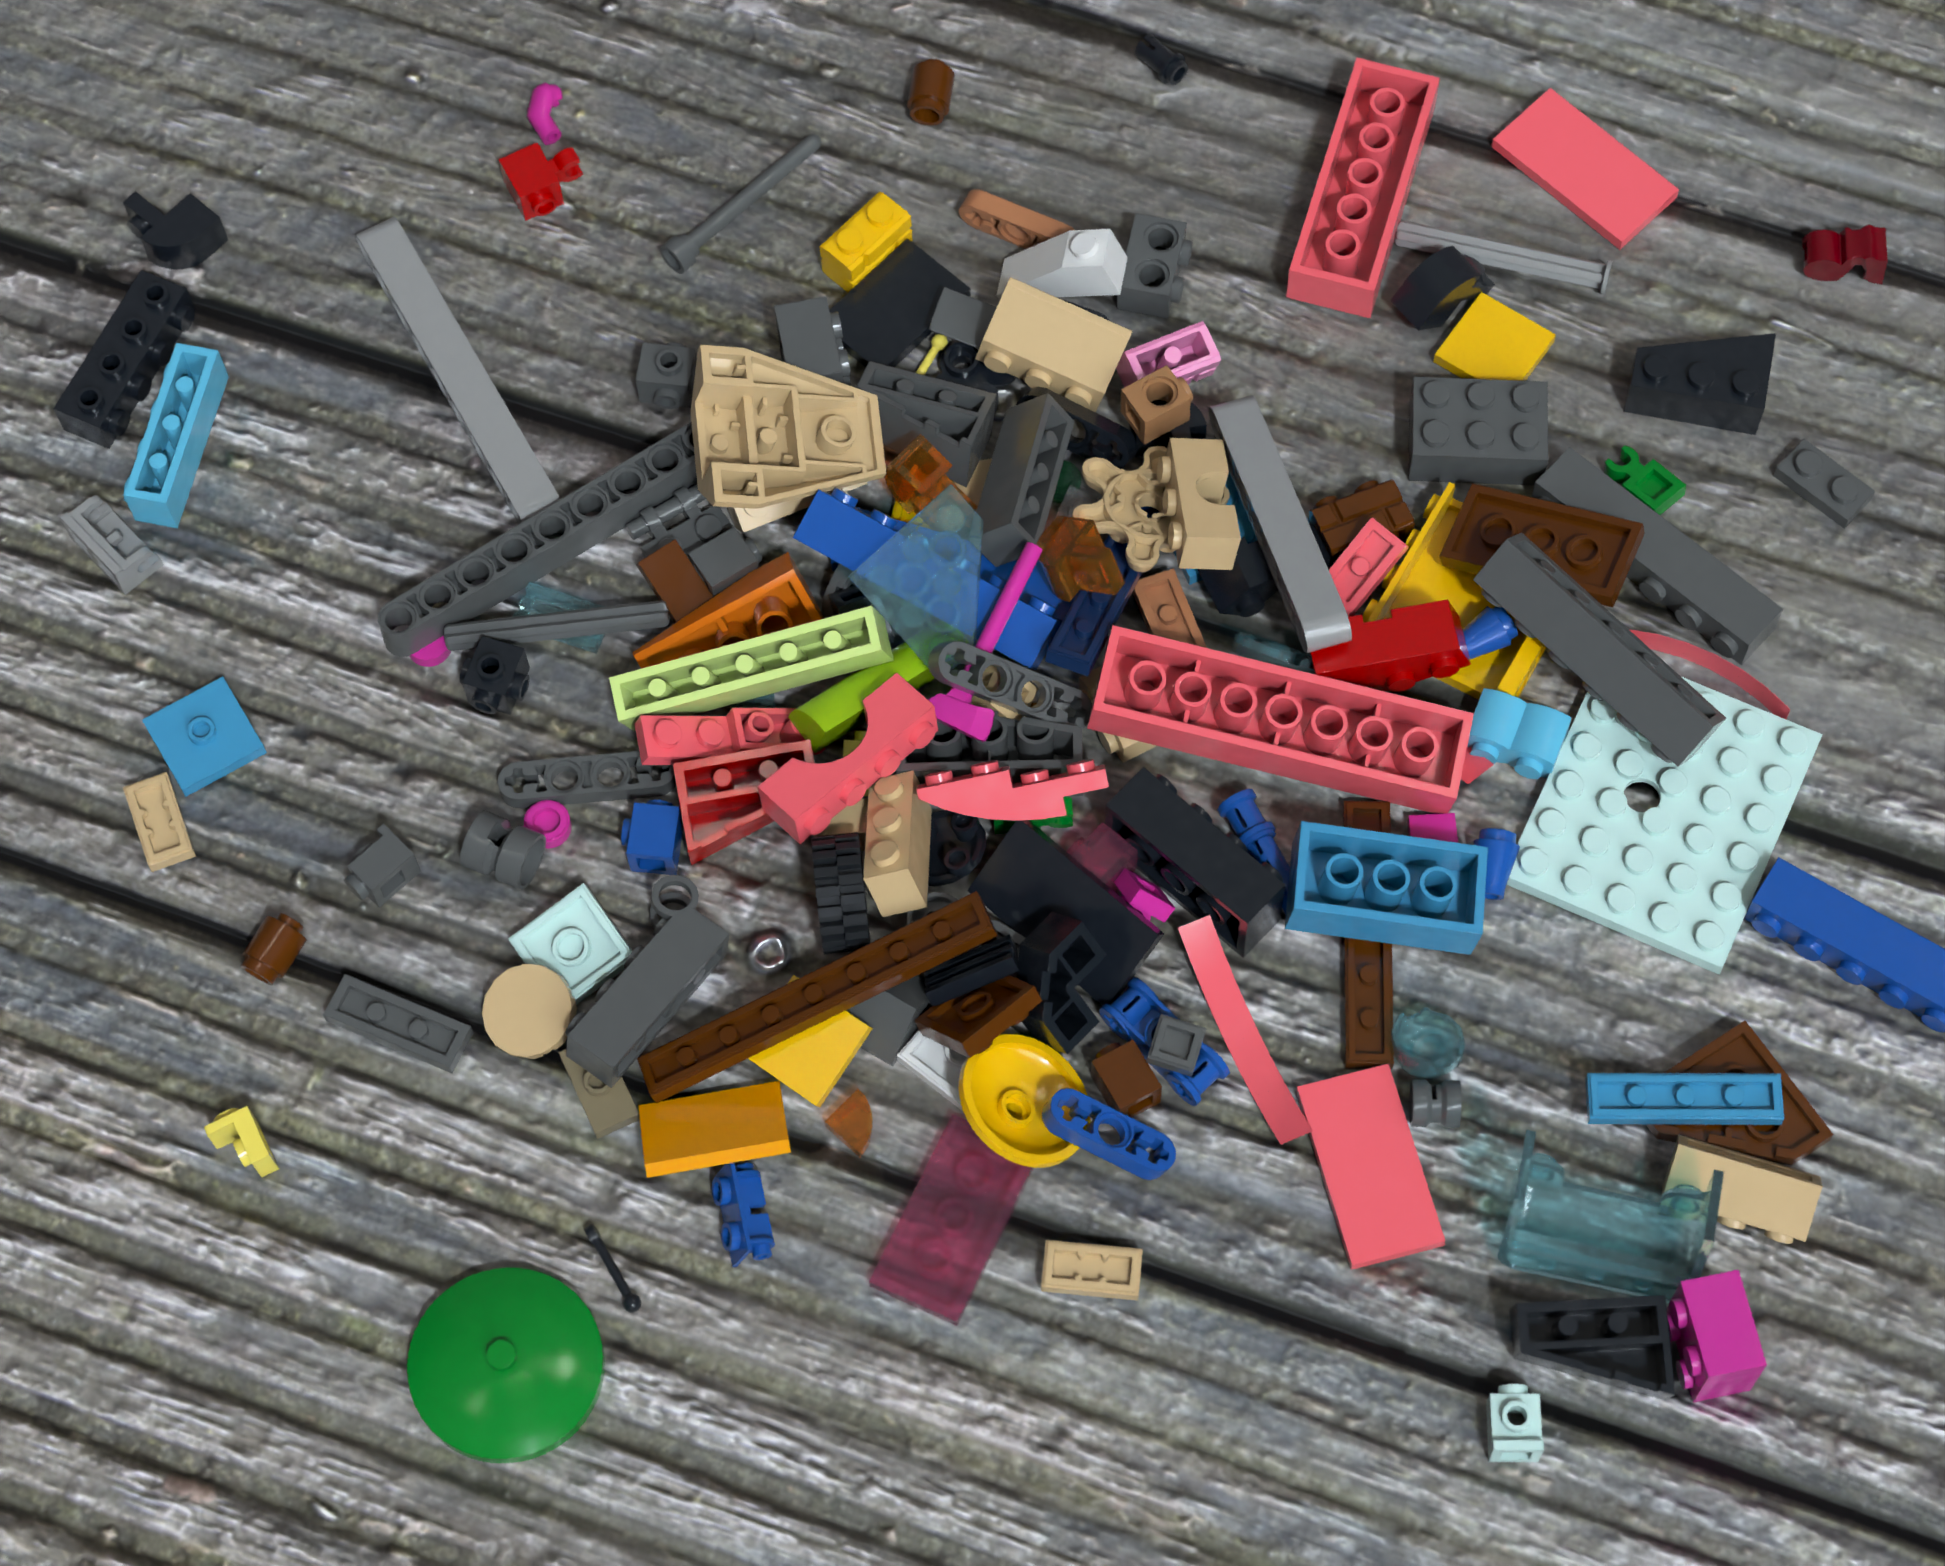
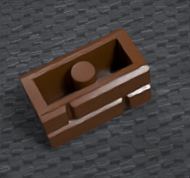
M1392 479L1380 484L1377 480L1365 482L1354 491V494L1340 499L1337 496L1325 497L1318 501L1313 509L1310 510L1308 520L1310 524H1314L1333 563L1336 562L1371 518H1374L1402 542H1406L1415 524L1409 508L1403 502L1402 495Z

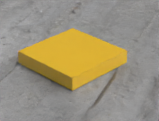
M1481 292L1437 350L1433 362L1463 379L1526 381L1553 345L1556 334Z
M793 975L788 983L798 979L799 977ZM845 1010L748 1059L815 1106L821 1107L873 1028Z

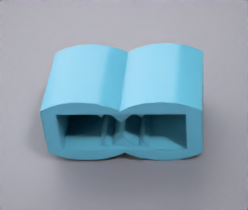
M1483 688L1474 712L1467 747L1472 748L1470 755L1485 757L1493 764L1496 762L1507 763L1514 767V770L1523 777L1529 779L1548 778L1549 774H1552L1562 745L1567 737L1571 717L1547 706L1527 703L1518 697L1502 691Z

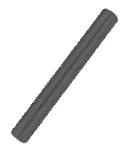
M659 600L453 623L444 626V641L447 649L454 651L477 648L481 636L508 644L660 628L666 627L669 624V613L666 601Z

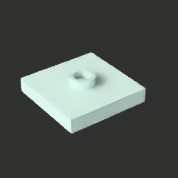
M584 883L508 938L524 963L543 965L563 976L569 984L568 987L571 990L572 996L575 997L576 1005L599 989L608 979L614 978L625 970L624 964L632 952L630 946Z

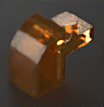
M920 434L888 465L886 475L884 476L885 481L894 498L909 515L914 511L932 530L952 535L976 511L978 506L946 476L953 465Z
M1057 516L1040 536L1037 546L1042 548L1043 551L1038 560L1053 593L1061 600L1070 602L1079 590L1116 595L1125 584L1110 548L1104 546L1094 520Z

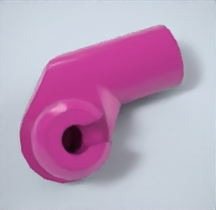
M544 82L533 89L526 115L541 141L545 145H551L557 142L562 135L550 114L552 108L559 106L558 100H562L563 95L557 85H549Z

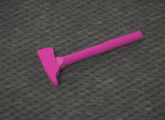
M1026 542L975 645L976 648L992 654L1043 551L1039 546ZM965 665L963 670L969 672L972 665ZM952 687L946 695L939 693L927 699L935 706L937 721L981 742L987 740L992 729L995 713L992 709L972 705L973 695Z

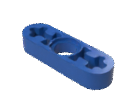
M1070 1088L1061 1089L1043 1107L1042 1119L1044 1125L1052 1134L1142 1179L1155 1180L1161 1177L1175 1162L1176 1150L1174 1144L1165 1134L1077 1090ZM1063 1105L1070 1108L1069 1116L1072 1118L1070 1121L1063 1118L1064 1111L1061 1109ZM1089 1116L1093 1120L1088 1124V1126L1084 1130L1083 1127L1088 1122L1085 1119ZM1100 1124H1109L1117 1130L1120 1137L1118 1145H1110L1102 1140L1098 1132ZM1134 1139L1135 1141L1130 1146L1133 1150L1129 1153L1126 1151V1148ZM1148 1147L1155 1151L1154 1158L1157 1160L1155 1163H1151L1148 1160L1149 1153L1146 1151Z

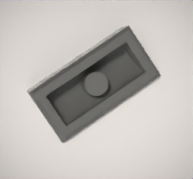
M944 287L928 329L979 349L997 307Z

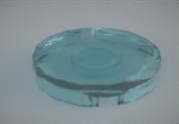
M1242 632L1235 634L1231 646L1233 652L1246 658L1315 674L1311 655L1274 641L1272 643L1267 641L1258 642L1255 635Z

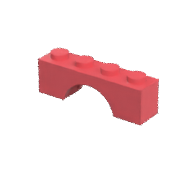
M898 673L894 674L862 701L867 731L862 742L853 752L839 760L819 764L792 758L757 786L763 811L799 844H802L811 835H818L824 831L834 816L846 806H853L858 803L869 787L881 777L885 778L893 774L904 758L915 749H921L928 745L938 731L935 706Z

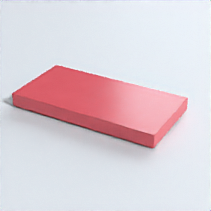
M1551 88L1513 120L1492 141L1491 147L1619 250L1678 196L1679 189Z
M1389 1063L1297 1086L1296 1094L1302 1113L1313 1129L1309 1136L1351 1270L1443 1247L1446 1242Z

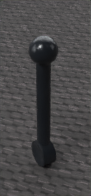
M594 1224L584 1228L587 1237L596 1248L624 1298L622 1302L623 1308L630 1313L638 1311L641 1307L640 1297L637 1294H632L604 1245Z

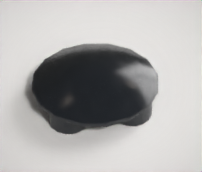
M948 810L931 813L928 886L937 887L952 884L969 875L981 862L987 845L986 832L980 824L978 817L962 815Z

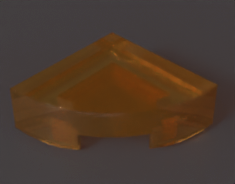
M857 1089L825 1121V1126L859 1158L870 1144L873 1118L869 1102L864 1094Z

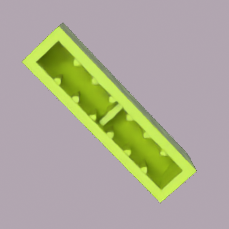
M937 621L893 648L894 661L854 672L793 710L788 718L805 740H811L812 750L814 753H817L866 722L862 701L894 674L898 673L917 690L935 679L928 665L929 655L935 646L947 641H958L970 644V641L959 629L944 621ZM946 655L945 662L951 668L959 664V662L954 660V655Z

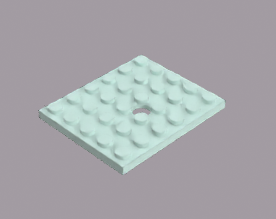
M1682 677L1727 719L1691 759L1677 767L1673 762L1668 763L1659 758L1651 749L1652 743L1639 731L1635 732L1625 727L1617 718V711L1605 700L1594 698L1587 692L1562 745L1552 774H1549L1517 845L1520 846L1507 885L1720 975L1823 734ZM1636 782L1650 784L1659 794V805L1648 809L1646 812L1635 811L1627 805V798L1624 795L1625 789Z

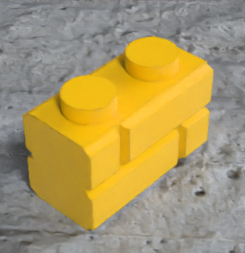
M879 191L819 246L822 258V271L846 292H849L907 238L913 241L912 230L910 229L912 227L911 216L895 201Z

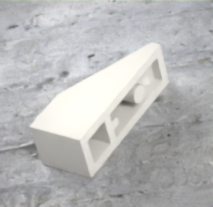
M1111 229L1067 231L1005 258L997 297L999 300L1001 299L1010 277L1055 297L1120 295L1128 257Z

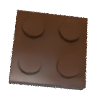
M1009 975L940 1005L932 1006L914 1021L923 1036L971 1058L987 1050L992 1045L993 1040L1010 1026L1025 1020L1029 1011L1041 1003L1042 999L1035 986Z

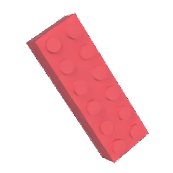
M1356 58L1289 268L1286 298L1371 318L1393 247L1396 231L1401 221L1435 110L1440 77Z

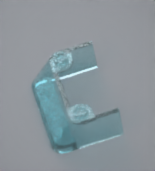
M1526 1130L1516 1163L1499 1244L1498 1259L1502 1264L1518 1271L1633 1296L1665 1295L1666 1303L1670 1302L1681 1281L1700 1277L1715 1239L1724 1171H1713L1706 1192H1702L1697 1187L1691 1185H1677L1673 1189L1665 1191L1661 1196L1660 1202L1564 1182L1565 1171L1553 1157L1541 1153L1533 1154L1536 1131Z

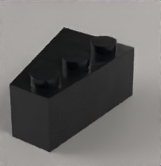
M1776 333L1637 347L1630 372L1624 412L1756 435L1765 409Z
M1665 1295L1516 1303L1509 1310L1513 1359L1662 1400L1675 1396Z

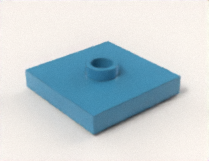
M223 676L142 719L185 797L267 753Z

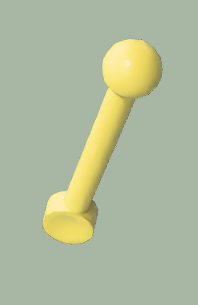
M936 334L932 337V347L917 369V374L925 375L938 352L947 347L948 339L945 335Z

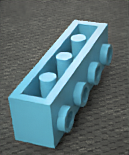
M176 343L170 362L164 370L163 382L158 397L152 405L150 420L144 437L138 445L137 457L131 475L126 480L124 486V501L127 502L135 521L178 529L229 378L218 350Z

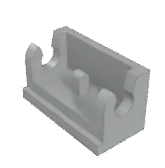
M94 495L70 513L66 512L60 519L70 538L126 595L164 564L158 555L149 549L107 503L102 504L103 500L98 495Z

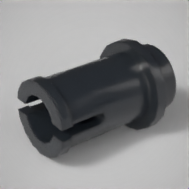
M1153 34L1145 36L1144 40L1150 45L1147 47L1140 41L1136 46L1135 56L1156 71L1158 79L1163 84L1170 83L1171 85H1176L1181 82L1188 72L1185 57L1181 53L1174 54L1159 42Z

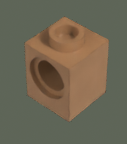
M1168 365L1121 389V413L1145 445L1190 420V405L1193 395L1187 382L1182 377L1176 378ZM1155 400H1163L1168 404L1163 406H1157L1152 404L1151 402Z

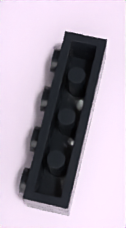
M140 271L53 408L64 431L110 449L117 436L124 434L129 425L130 415L139 401H143L148 396L156 373L161 366H165L169 362L176 341L181 333L186 332L193 323L196 310L187 288L146 271Z

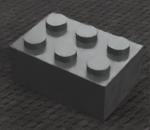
M1413 377L1409 400L1408 481L1535 485V482L1546 472L1548 463V382Z

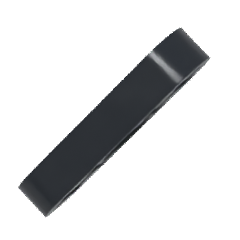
M1032 388L1016 404L1018 405L1049 393L1072 419L1078 420L1084 426L1086 431L1085 438H1077L1071 434L1067 450L1087 460L1094 457L1104 458L1117 468L1122 469L1137 453L1138 446L1136 445L1135 436L1129 429L1047 388ZM1094 439L1098 441L1096 445L1092 443ZM1111 441H1115L1118 444L1117 451L1120 452L1119 455L1112 452L1113 445L1110 443Z

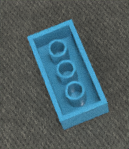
M1301 821L1292 842L1285 929L1471 955L1483 934L1488 847Z

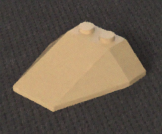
M714 345L699 346L691 403V422L698 490L712 506L759 509L815 495L818 489L827 492L834 490L835 487L839 489L884 478L886 475V465L877 395L746 348Z

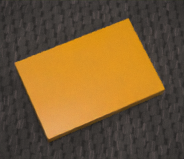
M780 1081L638 1105L647 1177L791 1152Z

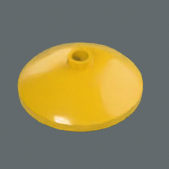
M1003 1034L996 1037L992 1045L984 1052L976 1054L971 1058H966L960 1071L958 1085L961 1106L974 1132L991 1150L1016 1164L1044 1168L1066 1161L1080 1148L1052 1134L1046 1128L1042 1119L1044 1105L1057 1091L1070 1088L1087 1095L1077 1072L1057 1051L1031 1037ZM1063 1105L1061 1107L1064 1111L1063 1118L1070 1121L1072 1119L1069 1116L1070 1108ZM1089 1116L1085 1119V1120L1088 1121V1122H1087V1124L1083 1127L1084 1130L1086 1129V1127L1088 1126V1124L1091 1122V1117H1089Z

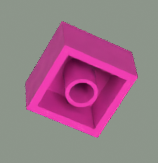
M1739 1269L1681 1281L1667 1306L1670 1342H1676L1680 1360H1676V1371L1681 1387L1690 1390L1693 1403L1750 1391L1767 1366Z

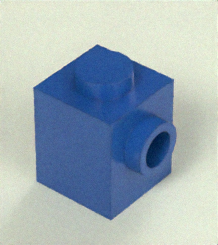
M649 800L647 803L634 802L632 818H624L621 835L622 846H627L626 856L632 872L677 875L684 828L680 806H674L672 803L664 800Z

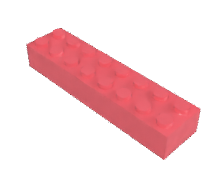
M1112 625L1087 729L1434 814H1445L1450 811L1458 796L1474 713Z

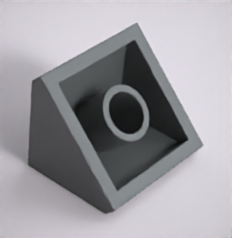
M919 974L847 1009L851 1014L873 1028L860 1048L892 1067L897 1061V1054L918 1030L914 1020L932 1007L925 994V989L927 988L925 979L927 978Z

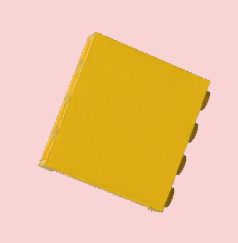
M1449 482L1441 496L1434 494L1431 497L1423 514V518L1427 519L1421 531L1415 528L1411 531L1405 542L1409 548L1404 553L1406 554L1400 566L1395 564L1385 576L1382 588L1386 590L1379 601L1372 599L1369 602L1362 616L1364 623L1391 618L1390 609L1448 599L1458 613L1463 629L1487 606L1491 609L1495 607L1484 598L1481 593L1482 588L1473 580L1477 574L1445 567L1441 564L1440 553L1463 505V502L1453 498L1455 484ZM1508 612L1514 622L1515 618ZM1517 628L1518 636L1511 639L1510 646L1470 660L1471 665L1459 668L1456 674L1436 679L1478 700L1483 688L1502 691L1519 698L1547 647L1537 638L1528 637Z

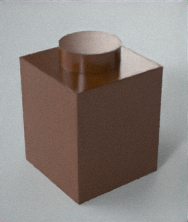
M1134 1040L1122 1046L1119 1042L1112 1043L1096 1054V1059L1092 1061L1091 1078L1109 1107L1133 1118L1161 1103L1162 1086L1149 1064L1146 1063V1059Z

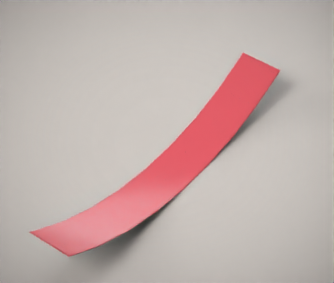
M1630 630L1650 649L1684 658L1712 670L1759 700L1774 715L1787 719L1790 712L1789 707L1765 685L1736 665L1714 653L1684 641L1659 634Z
M1205 916L1179 927L1178 930L1216 1024L1253 1099L1277 1140L1282 1145L1312 1132L1313 1129L1286 1086L1254 1023L1227 961L1211 916Z

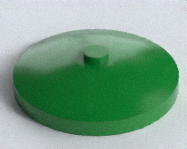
M496 1268L482 1271L462 1279L445 1290L435 1299L420 1319L410 1343L407 1361L410 1393L418 1413L429 1430L447 1447L461 1455L482 1462L504 1464L537 1458L556 1449L572 1437L591 1414L599 1398L605 1372L602 1338L590 1310L582 1299L568 1286L554 1277L524 1268Z

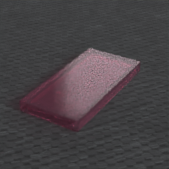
M952 1114L869 1281L870 1287L958 1326L1034 1167L1019 1165L998 1155L977 1136L967 1120Z

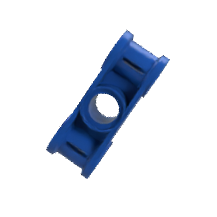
M1134 977L1127 983L1128 990L1111 1005L1104 1004L1099 1009V1014L1107 1026L1120 1038L1127 1042L1134 1040L1144 1058L1147 1059L1160 1014L1178 1018L1143 981ZM1203 1042L1192 1077L1150 1064L1168 1081L1173 1090L1191 1106H1196L1201 1101L1200 1095L1218 1078L1225 1079L1230 1074V1070L1217 1052Z

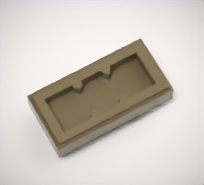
M566 1049L558 1052L597 1139L640 1120L637 1108L622 1076L610 1088L566 1056Z

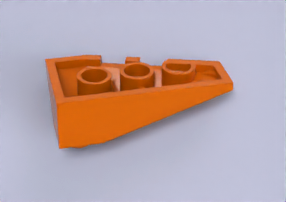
M787 552L733 583L635 650L633 656L642 669L821 620L824 617L791 555Z

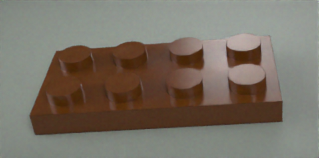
M1472 483L1440 553V560L1442 566L1478 574L1506 539L1522 532L1601 605L1614 607L1645 532L1643 523Z

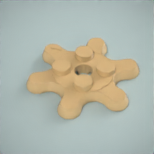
M1154 446L1147 449L1143 456V465L1136 470L1126 471L1119 469L1110 461L1099 457L1090 458L1082 465V475L1085 483L1100 493L1102 499L1096 503L1079 505L1074 509L1072 520L1075 530L1084 536L1107 533L1114 541L1127 543L1128 545L1125 550L1127 563L1131 569L1137 572H1147L1152 569L1159 559V550L1167 553L1176 551L1169 549L1168 529L1171 520L1170 516H1164L1162 501L1165 484L1159 483L1157 479L1158 459L1160 456H1166L1167 448L1163 446ZM1226 486L1221 503L1218 505H1226L1228 503L1230 493ZM1141 507H1153L1159 513H1153L1152 517L1148 518V513L1142 510Z

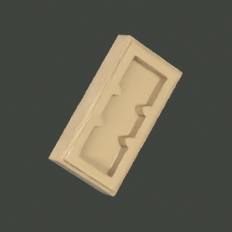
M167 772L123 787L151 872L196 857L171 779Z
M1046 1240L1041 1292L1138 1301L1143 1249Z

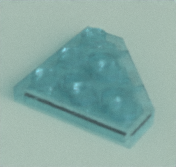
M952 484L848 576L928 668L929 655L932 649L939 643L958 641L974 647L976 645L984 520ZM946 655L945 662L951 666L950 670H953L960 664L954 660V655Z

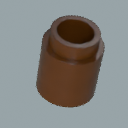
M928 59L916 64L913 68L907 106L910 110L911 118L917 123L929 126L937 125L949 113L955 73L945 62L938 59Z
M280 913L277 918L266 916L243 952L246 958L240 965L241 968L258 980L273 986L278 977L283 978L306 943L307 939L300 934L304 927L283 913Z

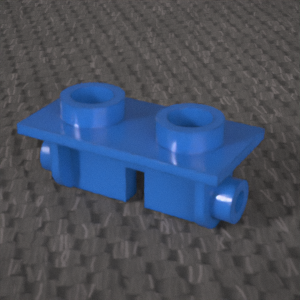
M735 1163L725 1164L714 1176L712 1182L713 1200L717 1206H720L723 1219L721 1229L723 1247L730 1253L732 1267H737L749 1253H752L754 1260L767 1259L772 1256L771 1248L775 1246L768 1213L751 1214L750 1211L752 1208H763L766 1205L760 1172L754 1170L753 1163H743L736 1167Z

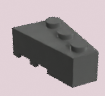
M870 361L856 388L875 394L878 397L883 445L967 488L992 436L997 394Z

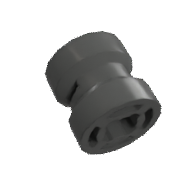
M1411 1079L1409 1092L1410 1126L1426 1127L1429 1123H1440L1445 1128H1459L1462 1109L1460 1080H1444L1440 1085L1430 1084L1427 1080Z

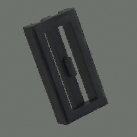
M1011 935L1004 936L925 971L927 978L925 979L927 987L925 994L931 1005H940L1018 972L1017 946Z

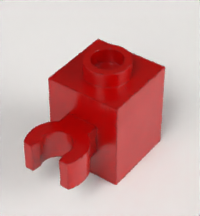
M538 142L498 159L504 184L525 221L536 216L547 215L556 207L563 205L564 201L560 182L574 181L583 175L578 165L580 159L573 147L563 149L553 159L548 161Z

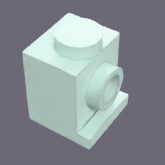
M1522 1384L1499 1386L1498 1393H1490L1486 1402L1488 1462H1539L1544 1451L1540 1394H1528V1386ZM1522 1413L1525 1423L1514 1425L1508 1420L1507 1414Z

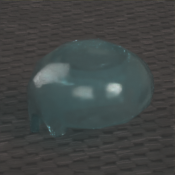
M1427 1007L1411 1016H1406L1403 1012L1398 1015L1391 1029V1042L1395 1060L1406 1073L1417 1078L1431 1079L1448 1074L1455 1070L1463 1059L1466 1046L1463 1031L1449 1015L1435 1011L1432 1012Z

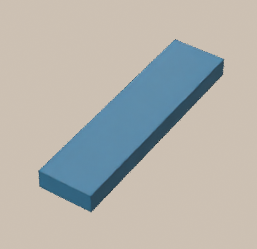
M1587 1073L1585 1078L1588 1124L1782 1125L1784 1121L1781 1074Z

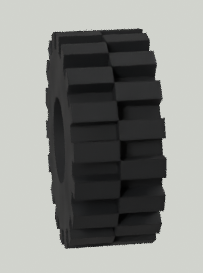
M859 833L811 837L823 953L832 954L855 951L870 944Z

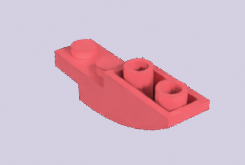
M732 708L727 716L640 715L634 724L642 765H673V763L797 742L805 739L788 718L790 713L796 708ZM825 748L821 749L817 753H814L813 751V755L822 753L825 750Z
M1094 759L1067 764L1066 773L1049 776L1048 769L1023 773L1020 775L1021 782L1014 784L1010 767L999 768L998 760L970 766L972 774L953 777L952 770L925 775L926 783L918 785L916 791L918 799L941 809L984 819L1021 821L1066 816L1065 796L1108 788L1109 783L1105 764L1095 766Z

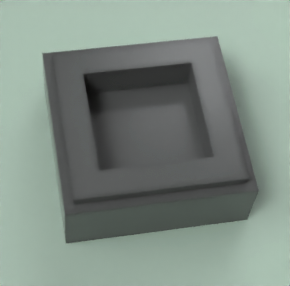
M1160 1014L1146 1063L1192 1077L1207 1028Z

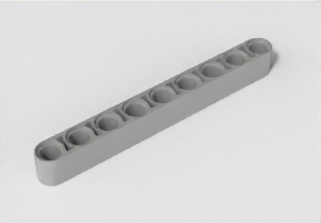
M395 216L356 234V241L366 262L518 524L561 500Z

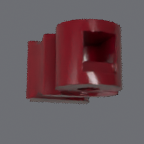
M1868 224L1861 229L1845 227L1840 234L1831 230H1815L1803 237L1802 247L1805 258L1803 271L1807 277L1819 281H1837L1846 275L1854 265H1861L1865 280L1882 285L1888 262L1886 228L1874 227Z

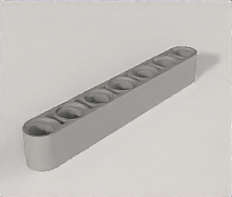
M1249 395L1210 406L1209 418L1216 439L1223 440L1228 470L1304 652L1310 653L1351 641L1352 631L1347 612L1254 395Z

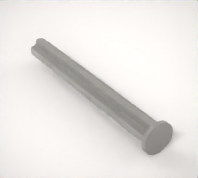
M1400 221L1395 235V244L1397 246L1436 253L1445 247L1453 245L1462 255H1468L1481 264L1601 289L1600 294L1605 295L1613 262L1608 260L1607 264L1407 221Z

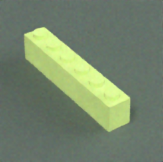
M868 606L609 677L618 721L631 730L636 731L634 724L640 715L692 716L894 661L885 619L873 606Z

